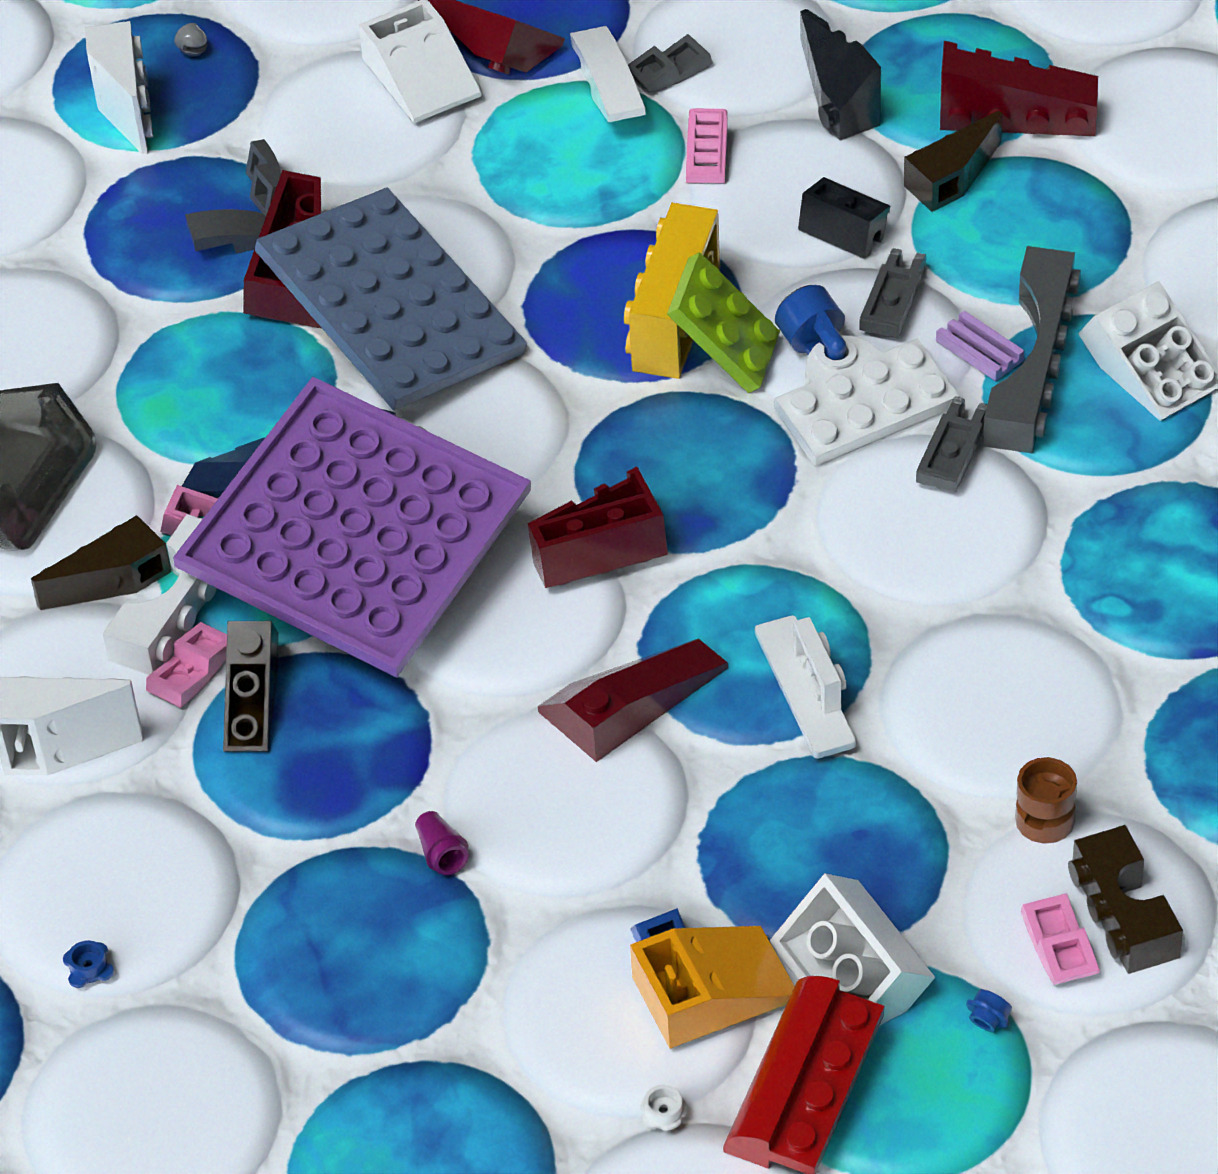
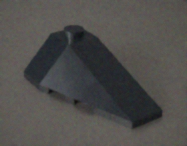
M808 9L800 11V40L822 125L827 129L830 128L839 141L880 126L881 66L858 41L848 43L844 32L841 30L832 32L827 21Z

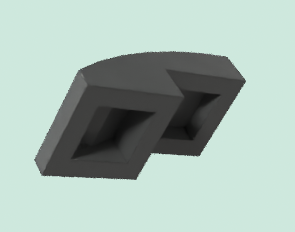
M687 34L663 52L654 45L629 63L628 67L633 78L650 92L678 84L713 64L710 53Z
M262 139L251 141L246 175L252 181L250 199L266 217L281 173L274 152L266 140Z
M238 209L208 210L185 214L195 251L232 243L236 254L255 249L256 239L259 238L266 218L259 212Z

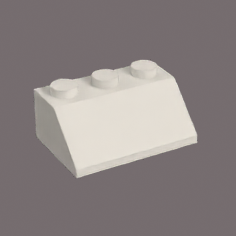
M824 873L770 939L771 945L798 980L807 976H824L840 980L841 991L884 1005V1017L880 1025L907 1012L935 978L862 884L855 879Z

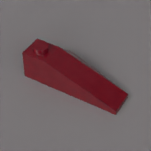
M428 0L443 18L448 29L475 55L490 60L488 68L508 75L511 68L527 73L562 47L565 40L563 37L523 22L456 0Z
M698 638L570 683L540 704L538 712L597 762L728 669V662Z

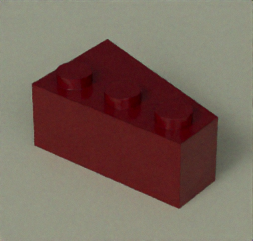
M637 466L627 471V479L609 488L604 483L594 488L595 496L577 505L571 500L527 523L533 564L545 588L564 585L574 580L596 574H604L614 569L647 562L651 559L668 555L663 513Z

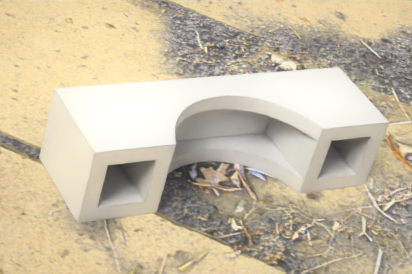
M186 514L166 543L172 572L178 576L175 584L167 592L154 599L137 603H123L102 633L109 662L150 675L162 666L164 662L171 659L174 653V642L182 637L185 631L191 630L202 606L206 601L209 602L214 597L216 587L174 566V555L198 526L202 518Z

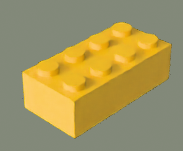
M671 202L666 218L660 217L658 221L656 244H650L648 247L645 272H639L637 275L635 298L633 301L628 300L626 303L624 324L629 325L630 330L627 335L625 350L627 354H631L632 371L680 379L694 340L667 315V312L689 257L700 252L720 270L718 209Z

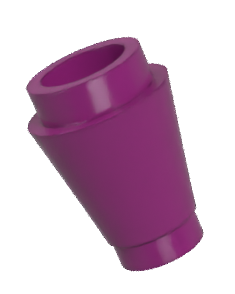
M427 811L421 814L415 822V827L427 865L430 869L442 875L457 873L466 865L469 858L467 841L439 813Z

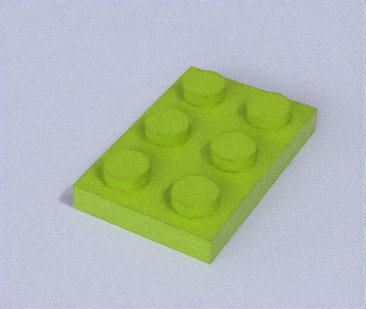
M699 252L689 257L667 315L744 390L750 393L759 389L780 330L704 255Z

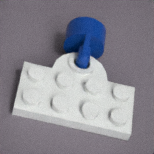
M807 285L796 289L786 296L778 306L775 314V324L792 348L798 353H807L808 355L806 359L805 385L775 397L774 409L815 467L943 413L949 409L955 396L960 397L918 338L881 352L871 342L862 338L840 335L839 332L845 323L844 313L825 287L821 285Z

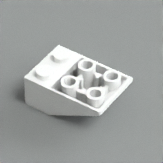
M428 0L414 2L359 24L363 60L413 123L482 96L446 23Z
M130 21L85 27L86 50L98 110L141 154H148L146 138L153 137V128L150 114L144 115V113L151 112L148 89H146L149 87L146 65H143L142 60L137 61V59L143 58L141 37L133 36Z
M1160 281L1096 314L1078 333L1099 367L1159 421L1164 420L1218 389V369Z
M0 677V760L4 775H51L143 741L144 735L131 679Z

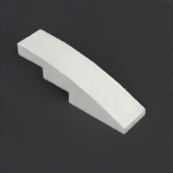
M607 26L570 33L572 48L580 58L582 74L590 84L592 99L606 120L613 122L646 115L645 106L628 64Z

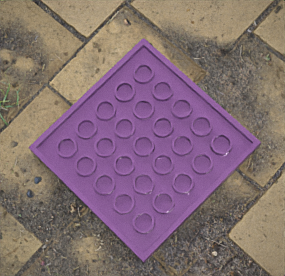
M312 377L174 555V566L397 678L530 493L531 480Z

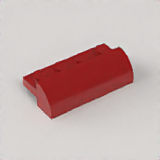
M807 976L799 979L794 986L726 1138L723 1152L768 1169L773 1161L805 1174H816L884 1017L885 1006L841 991L840 980L824 976Z

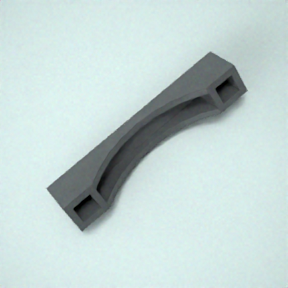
M1027 246L1020 272L1019 304L1029 315L1036 330L1037 340L1032 352L1024 363L1007 379L991 388L984 416V447L1033 454L1036 437L1044 438L1047 413L1043 412V407L1051 408L1054 383L1049 382L1050 378L1058 379L1061 354L1056 353L1057 349H1065L1068 326L1063 325L1064 321L1071 322L1075 300L1073 297H1070V293L1078 294L1081 270L1074 269L1075 252Z

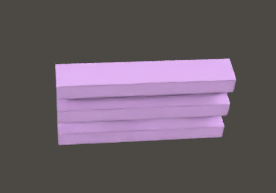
M965 310L959 314L958 321L952 319L947 323V329L941 327L936 331V341L994 381L999 380L1024 361L1023 349ZM958 335L959 337H961L962 339H964L965 341H967L968 343H970L971 345H973V347H971L970 345H968L967 343H965L964 341H962L961 339H959V338L956 337V336ZM986 355L989 356L990 358H992L993 360H995L996 362H998V363L1001 364V365L999 366L998 364H996L995 362H993L992 360H990L989 358H987Z

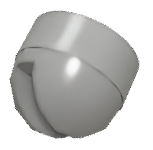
M186 24L175 35L174 43L176 47L190 57L201 55L207 47V36L197 24Z

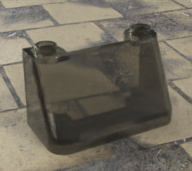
M59 383L0 390L1 549L8 551L25 550L35 543L96 451L94 432Z

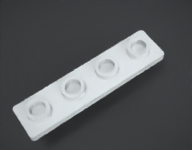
M793 615L755 626V635L813 757L818 759L855 748L856 739L841 710V690L846 689L844 672L840 664L833 665L830 659L829 643L824 632L817 633L810 617L797 620Z

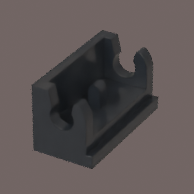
M823 177L802 193L798 230L865 259L871 254L873 241L881 243L883 240L887 215L890 213L891 206Z

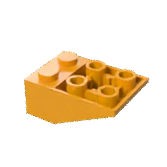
M761 926L673 928L630 944L632 978L669 1049L785 1006L794 989L793 982Z

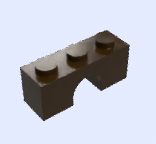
M1122 825L1074 840L1073 859L1068 862V870L1075 887H1082L1087 896V907L1092 920L1095 923L1101 922L1106 932V944L1111 956L1114 959L1120 958L1126 972L1131 974L1179 959L1183 929L1164 895L1139 900L1124 894L1142 887L1144 858L1127 826Z

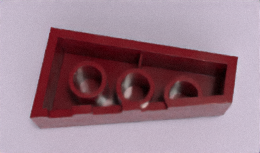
M944 41L941 71L940 130L958 131L979 119L1000 111L1003 113L1002 133L1095 136L1099 76L1052 65L1043 69L1032 66L1027 59L1014 57L1013 61L991 57L992 51L976 48L975 53L957 49V43Z
M282 170L259 238L321 214V177ZM254 249L244 277L243 313L321 328Z

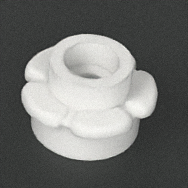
M666 1084L656 1085L646 1092L640 1103V1109L643 1111L641 1118L652 1129L672 1130L681 1124V1118L687 1115L688 1106L675 1087ZM668 1109L665 1113H661L659 1110Z

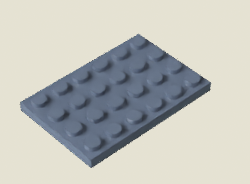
M388 187L256 239V253L393 411L525 354L527 347L525 339Z

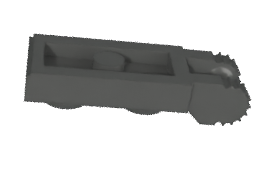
M893 248L890 251L886 263L881 265L861 313L859 330L899 338L921 284L922 275L926 267V254L916 253L910 269L901 268L903 261L902 250Z
M957 396L954 397L947 413L942 414L916 471L917 483L957 492L983 435L987 404L980 402L972 419L969 420L961 418L965 412V399Z

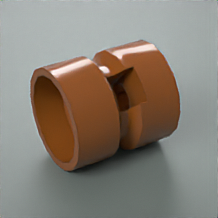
M1043 757L1027 762L1020 769L1017 777L1016 826L1024 837L1034 842L1046 844L1065 839L1072 832L1075 823L1076 773L1070 765L1060 759Z

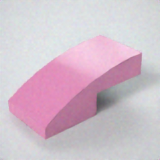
M202 622L197 624L174 642V656L146 677V691L182 708L210 681L226 660L227 634Z
M1067 893L1022 905L1020 912L1027 931L1053 985L1099 974L1100 969L1085 928H1079Z

